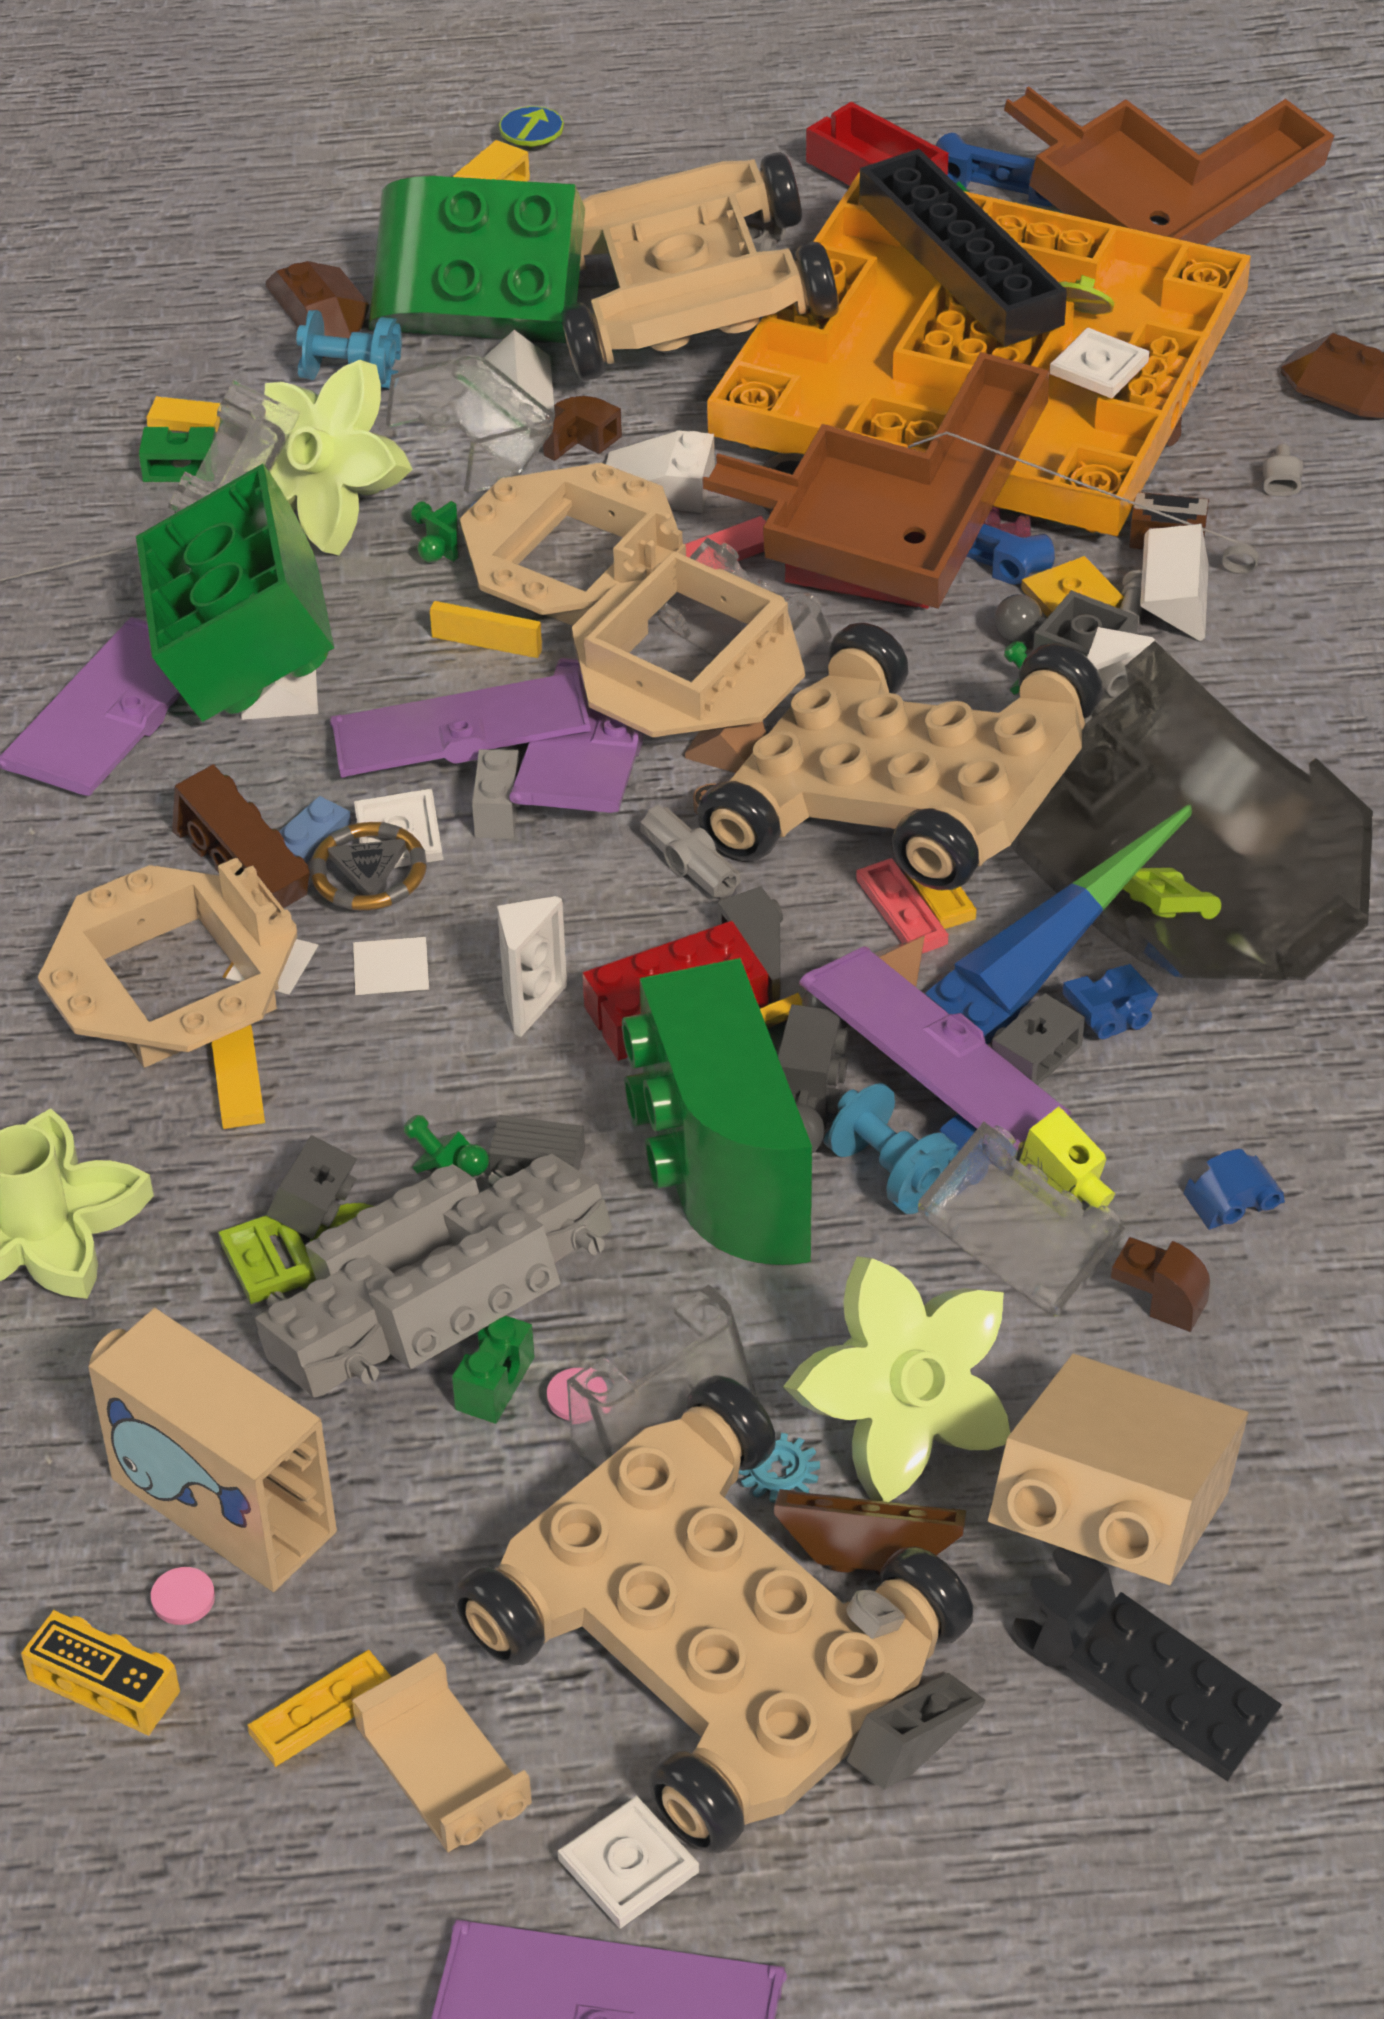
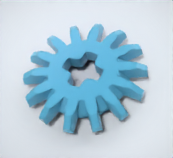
M781 1433V1438L776 1440L775 1449L768 1460L756 1469L739 1470V1474L750 1476L741 1480L743 1487L758 1485L753 1491V1496L756 1498L765 1494L768 1489L771 1490L769 1500L773 1503L776 1502L779 1489L791 1490L793 1488L797 1492L809 1493L810 1489L803 1483H817L819 1476L810 1472L820 1469V1461L808 1462L816 1454L814 1448L812 1447L802 1452L801 1447L805 1440L799 1437L793 1444L787 1441L788 1434ZM780 1461L782 1466L790 1465L791 1467L786 1469V1476L778 1477L775 1472L767 1473L768 1470L772 1469V1462Z

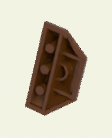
M305 261L277 270L266 280L267 289L297 327L299 325H306L309 310H318L323 317L325 336L350 338L352 332H360L369 310V303L341 268Z
M1331 333L1298 349L1281 367V374L1287 378L1289 384L1299 393L1358 416L1384 418V352L1377 348L1350 340L1346 336Z
M779 1489L774 1505V1515L817 1564L828 1565L831 1570L837 1572H852L856 1569L874 1570L878 1575H880L881 1568L889 1557L901 1548L917 1546L935 1555L941 1553L963 1536L967 1510L874 1501L795 1492Z

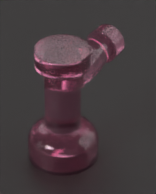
M993 506L984 522L986 525L1019 537L1031 536L1030 515L1019 516L1015 523L1001 524L1000 510Z

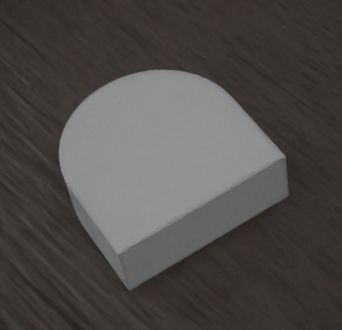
M871 1590L857 1591L846 1608L849 1618L871 1639L899 1630L906 1618L888 1599Z

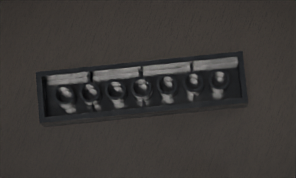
M920 149L860 168L859 203L1004 347L1065 325L1067 290Z

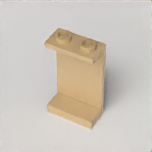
M436 1653L352 1699L357 1729L447 1852L460 1845H469L483 1835L484 1831L503 1820L516 1818L532 1803L529 1775L525 1770L516 1775L511 1772L448 1688L446 1666Z

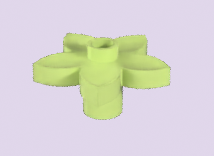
M362 360L343 366L334 373L324 384L319 395L312 390L285 382L265 383L264 391L265 421L270 433L279 443V448L264 456L256 467L264 463L289 502L292 510L298 509L301 527L309 540L322 552L338 556L351 539L357 524L359 513L358 494L373 495L381 490H386L399 483L413 470L404 451L394 441L385 436L369 432L378 415L381 402V384L377 365Z
M51 1108L29 1120L25 1125H14L0 1130V1281L6 1279L20 1265H26L33 1279L45 1289L63 1296L88 1299L97 1279L98 1270L92 1234L108 1231L123 1225L140 1213L154 1196L150 1174L129 1164L111 1160H94L78 1164L73 1134L67 1123Z
M856 1257L846 1282L843 1302L845 1321L851 1338L843 1345L830 1346L811 1355L797 1367L783 1388L802 1406L817 1414L844 1420H857L852 1438V1459L857 1477L870 1500L890 1502L908 1490L922 1474L929 1460L933 1439L939 1443L966 1450H991L1006 1445L1007 1437L1010 1435L1008 1416L1000 1398L988 1384L980 1378L971 1375L970 1369L988 1354L996 1340L1002 1321L1003 1292L961 1288L946 1291L932 1298L924 1305L919 1292L912 1282L896 1268L873 1258Z

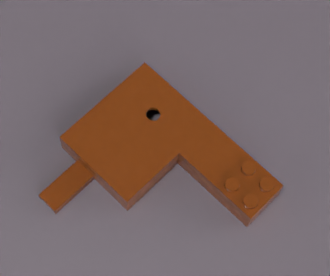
M1029 86L1026 88L1024 96L1014 102L1007 99L1004 107L1005 112L1050 146L1036 156L1029 186L1063 213L1201 245H1206L1324 166L1335 136L1287 99L1279 102L1200 155L1127 99L1083 127L1079 126ZM1152 216H1162L1168 223L1166 225H1157L1150 218Z
M980 352L935 436L944 432H950L1019 458L1048 403L1049 370ZM821 424L793 475L717 453L716 466L709 478L703 477V489L773 509L763 526L765 558L939 609L1017 460L948 434L932 439L924 453ZM919 532L925 536V539L920 543L912 544L908 543L904 537L908 533Z

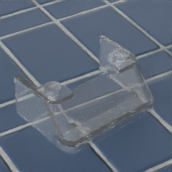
M467 355L392 374L386 425L394 427L419 420L431 431L437 433H444L457 427L473 439L470 441L464 488L467 494L491 488L500 478L521 475L552 434L555 416L488 360L479 356Z

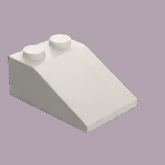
M675 431L610 451L606 465L663 486L671 510L702 513L708 490L703 489V477L709 478L715 467L714 434L700 433L698 431Z

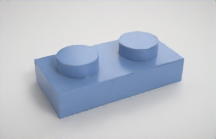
M319 796L279 832L289 850L295 856H300L307 862L328 835L351 823L350 811Z

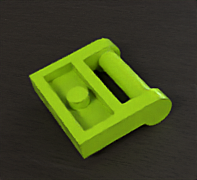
M1141 868L1123 887V890L1130 894L1131 899L1143 902L1152 909L1151 912L1161 917H1175L1176 913L1197 912L1205 919H1212L1221 910V901L1217 896L1210 892H1201L1186 882L1183 875L1174 868Z
M265 1215L219 1232L220 1244L250 1304L268 1299L271 1294L275 1296L274 1292L285 1293L298 1287L307 1289L311 1283L317 1281L306 1247L299 1233ZM276 1235L282 1238L295 1264L294 1267L285 1269L269 1236Z

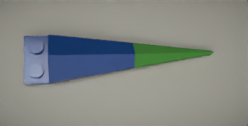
M1191 804L1180 809L954 964L955 969L925 992V995L948 1014L961 1013L983 1031L985 1043L988 1045L1000 1028H1006L1018 1017L1021 1010L1030 1002L1051 973L1102 911L1155 852L1191 816Z

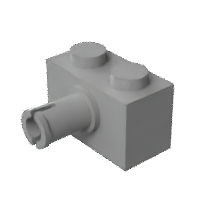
M479 749L472 801L475 838L514 839L517 811L520 804L511 802L509 795L519 772L518 750Z

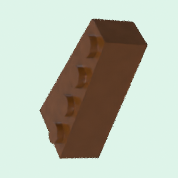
M212 764L175 785L172 832L180 839L186 835L194 841L191 844L192 850L200 857L206 854L210 855L215 864V870L218 873V865L238 858L242 863V867L236 871L235 876L240 875L245 868L253 865L257 871V876L283 909L307 895L310 876L308 865L302 857L295 856L289 850L278 830L271 829L266 824L253 802H247L243 798L230 776L223 775Z

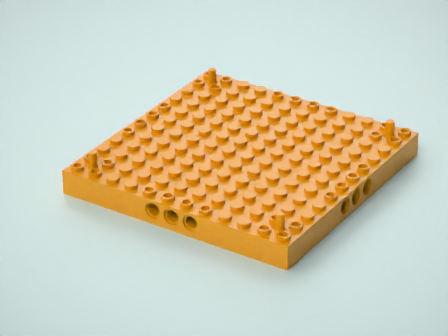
M859 172L813 241L819 242L824 246L830 260L839 299L837 314L829 319L815 320L810 316L808 309L806 314L799 315L795 303L777 313L763 316L707 400L708 433L727 441L746 444L752 449H766L782 454H805L821 424L907 448L911 444L935 436L979 353L984 352L1049 370L1048 403L1024 446L1019 459L1134 502L1138 492L1142 491L1247 291L1251 256L964 191L1058 282L1075 283L1076 279L1080 280L1081 275L1095 279L1093 288L1111 297L1115 303L1112 312L1108 314H1089L1074 310V302L1066 301L1064 326L1004 347L859 203ZM1086 328H1091L1149 351L1148 363L1113 398L1050 374V364ZM932 439L912 446L910 449L925 453ZM1017 461L993 506L1060 522L1065 525L1084 528L1090 533L1099 532L1101 534L1118 536L1134 505Z

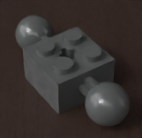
M1072 590L1048 618L1043 617L1041 608L1034 599L1022 594L1011 595L1002 600L994 616L997 631L1008 641L1026 642L1034 637V649L1045 644H1062L1073 647L1086 657H1088L1098 627L1137 634L1138 627L1137 615ZM1156 647L1152 696L1168 691L1177 677V665L1174 658L1168 651Z
M806 991L801 1005L791 1004L778 1058L812 1144L813 1153L822 1143L829 1114H837L840 1089H836L838 1083L845 1082L848 1059L841 1058V1055H845L847 1048L848 1030L844 1028L847 1027L848 1023L813 994Z

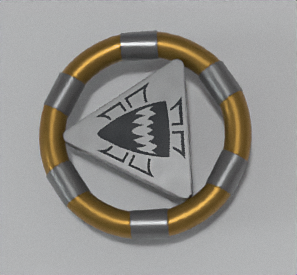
M361 822L344 826L328 835L320 843L310 862L311 880L317 891L328 901L334 903V905L351 910H375L400 902L409 897L420 885L427 869L426 852L420 841L402 827L386 822ZM367 836H379L388 839V841L345 845L353 839ZM407 849L410 853V873L403 882L384 891L387 887V877ZM328 857L355 884L356 890L361 895L337 889L328 881L326 871Z

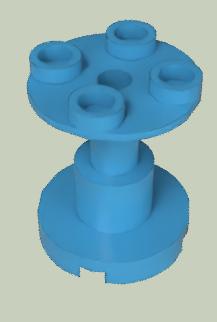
M309 310L306 325H299L297 331V345L302 346V357L298 363V376L314 380L319 372L322 357L348 359V364L362 360L377 365L381 388L391 389L398 375V370H392V367L394 366L395 359L400 360L402 335L400 324L395 323L397 321L396 318L381 317L376 324L374 334L352 332L350 338L325 336L321 312Z
M883 1083L868 1086L860 1092L855 1089L848 1091L838 1103L840 1112L833 1121L831 1129L826 1133L824 1144L840 1157L854 1155L870 1144L880 1152V1165L891 1173L886 1186L887 1198L905 1214H915L925 1210L934 1203L928 1197L938 1188L945 1192L954 1181L962 1163V1153L956 1149L959 1146L943 1133H933L918 1140L908 1131L896 1133L887 1123L895 1106L894 1092Z

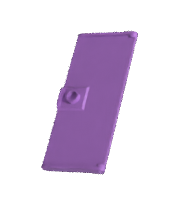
M130 617L0 755V768L81 795L90 796L144 735L150 737L163 723L168 708L181 694L152 658L147 622Z
M559 659L553 676L577 670L581 675L578 660ZM581 675V690L591 731L530 741L509 795L510 801L522 805L607 813L619 812L635 758L639 756L644 733L590 708Z
M577 670L556 676L351 714L331 716L330 726L333 728L341 778L442 758L447 759L453 764L478 759L479 749L490 750L530 741L590 732V722L580 684L581 675Z
M866 946L806 973L799 982V985L806 991L813 994L999 1146L1008 1156H1012L1023 1148L1029 1129L1058 1106L1068 1116L1071 1114L1070 1110L1062 1106L985 1043L983 1031L961 1013L948 1014Z
M456 1919L455 1924L452 1926L451 1945L431 2019H776L779 1998L781 1999L783 1983L787 1979L785 1967Z

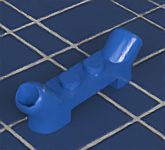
M957 133L945 134L937 141L936 146L949 153L948 177L955 183L960 181L966 188L971 181L1028 194V203L1040 206H1053L1051 202L1029 186L1035 163L1034 159L967 145Z
M983 524L966 557L992 566V578L1017 585L1021 584L1022 579L1027 578L1030 573L1050 569L1054 564L1055 553L1053 542L1045 533L1019 537Z

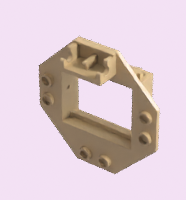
M604 463L500 478L459 518L478 588L481 591L572 626L616 583L646 579L652 573L654 567L659 562L662 563L673 551L686 556V545L683 544L682 531L678 530L663 486ZM566 516L623 537L613 548L614 563L586 592L518 565Z
M673 551L662 563L659 562L646 579L616 583L571 627L589 707L650 737L762 722L805 677V669L788 613V602H785L784 597L723 569L715 570L676 551ZM676 592L748 624L692 682L630 654L648 635V620Z
M238 858L218 865L219 876L148 865L76 896L38 975V982L75 1034L125 1042L143 1068L181 1051L190 1052L262 1020L266 1013L277 1009L275 990L279 989V979L297 939L296 924L291 919L290 912L287 909H283L257 876V871L253 865L245 868L240 875L235 876L236 871L242 867V863ZM199 919L245 980L149 1022L104 959Z

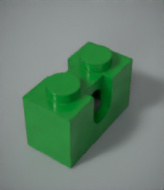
M144 427L139 450L143 482H214L219 457L215 427H190L189 433H173L169 430V427ZM172 460H191V463L185 467L179 468L171 465Z
M506 1315L478 1332V1351L472 1355L465 1354L452 1376L455 1410L497 1424L535 1358L532 1324ZM507 1357H510V1361H512L509 1373L507 1372V1367L503 1366Z

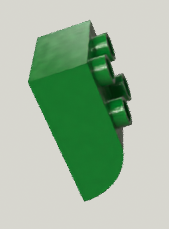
M447 176L410 177L387 184L382 189L369 330H375L378 320L381 317L396 318L397 321L395 323L400 324L401 332L504 339L515 330L529 341L567 343L561 320V312L564 307L577 303L585 207L576 185Z
M264 463L136 536L152 658L202 722L223 710L229 714H236L246 710L258 700L264 687L287 674L293 677H302L312 673L323 664L327 658L328 651L335 648L315 556L294 511Z
M738 958L640 978L641 1014L622 1018V1032L631 1067L633 1069L643 1067V1073L625 1076L624 1086L627 1105L634 1126L651 1123L653 1130L657 1131L658 1136L646 1138L645 1141L648 1166L655 1188L661 1189L676 1186L683 1210L690 1225L708 1243L729 1255L769 1265H792L811 1262L812 1144L741 959Z

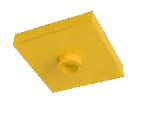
M1085 556L1024 578L1021 584V590L1038 603L1041 611L1047 618L1071 590L1119 609L1124 598Z

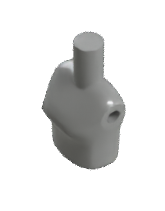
M1280 444L1276 448V456L1269 457L1263 461V489L1272 496H1292L1300 492L1302 489L1303 461L1296 456L1290 455V447L1288 445Z

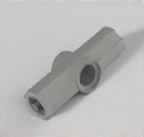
M659 804L647 811L646 816L640 822V832L664 853L665 860L674 874L679 877L688 874L713 898L718 897L723 900L733 894L735 888L741 883V873L716 851L714 841L704 829L698 827L692 830L667 807L662 808Z

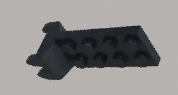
M1061 1547L1056 1548L1052 1554L1058 1570L1069 1577L1071 1584L1061 1586L1050 1578L1032 1577L1029 1584L1030 1594L1038 1604L1041 1612L1048 1617L1044 1626L1039 1625L1034 1620L1015 1618L1012 1632L1016 1641L1026 1652L1046 1666L1068 1661L1065 1667L1228 1782L1277 1715L1282 1704L1123 1592H1120L1115 1597L1109 1569L1102 1563Z

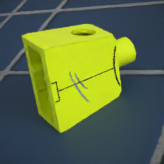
M1059 1106L1029 1129L1015 1174L1022 1182L1062 1211H1071L1084 1200L1097 1212H1101L1110 1204L1115 1196V1192L1100 1180L1107 1160L1105 1154Z

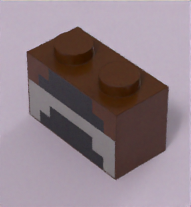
M1138 492L1135 497V503L1194 525L1202 524V528L1206 529L1209 499ZM1134 505L1129 548L1144 549V536L1149 529L1186 526L1187 524Z

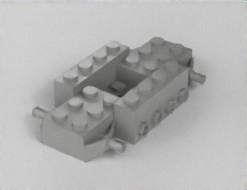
M552 1153L535 1159L530 1166L512 1176H506L502 1171L495 1170L496 1174L492 1172L488 1177V1184L491 1187L479 1193L475 1178L454 1164L435 1170L430 1177L412 1187L400 1189L390 1199L375 1207L362 1210L358 1213L357 1217L339 1227L330 1228L322 1232L317 1239L305 1245L317 1281H314L307 1289L289 1299L281 1292H274L275 1296L271 1294L267 1300L269 1310L254 1318L267 1360L312 1397L325 1395L346 1379H351L354 1376L360 1378L365 1384H371L370 1379L374 1382L379 1375V1371L374 1364L385 1361L390 1354L409 1369H413L492 1322L560 1285L555 1263L573 1250L577 1251L583 1247L592 1255H598L597 1251L599 1253L603 1251L605 1242L601 1236L608 1234L612 1229V1225L598 1183Z

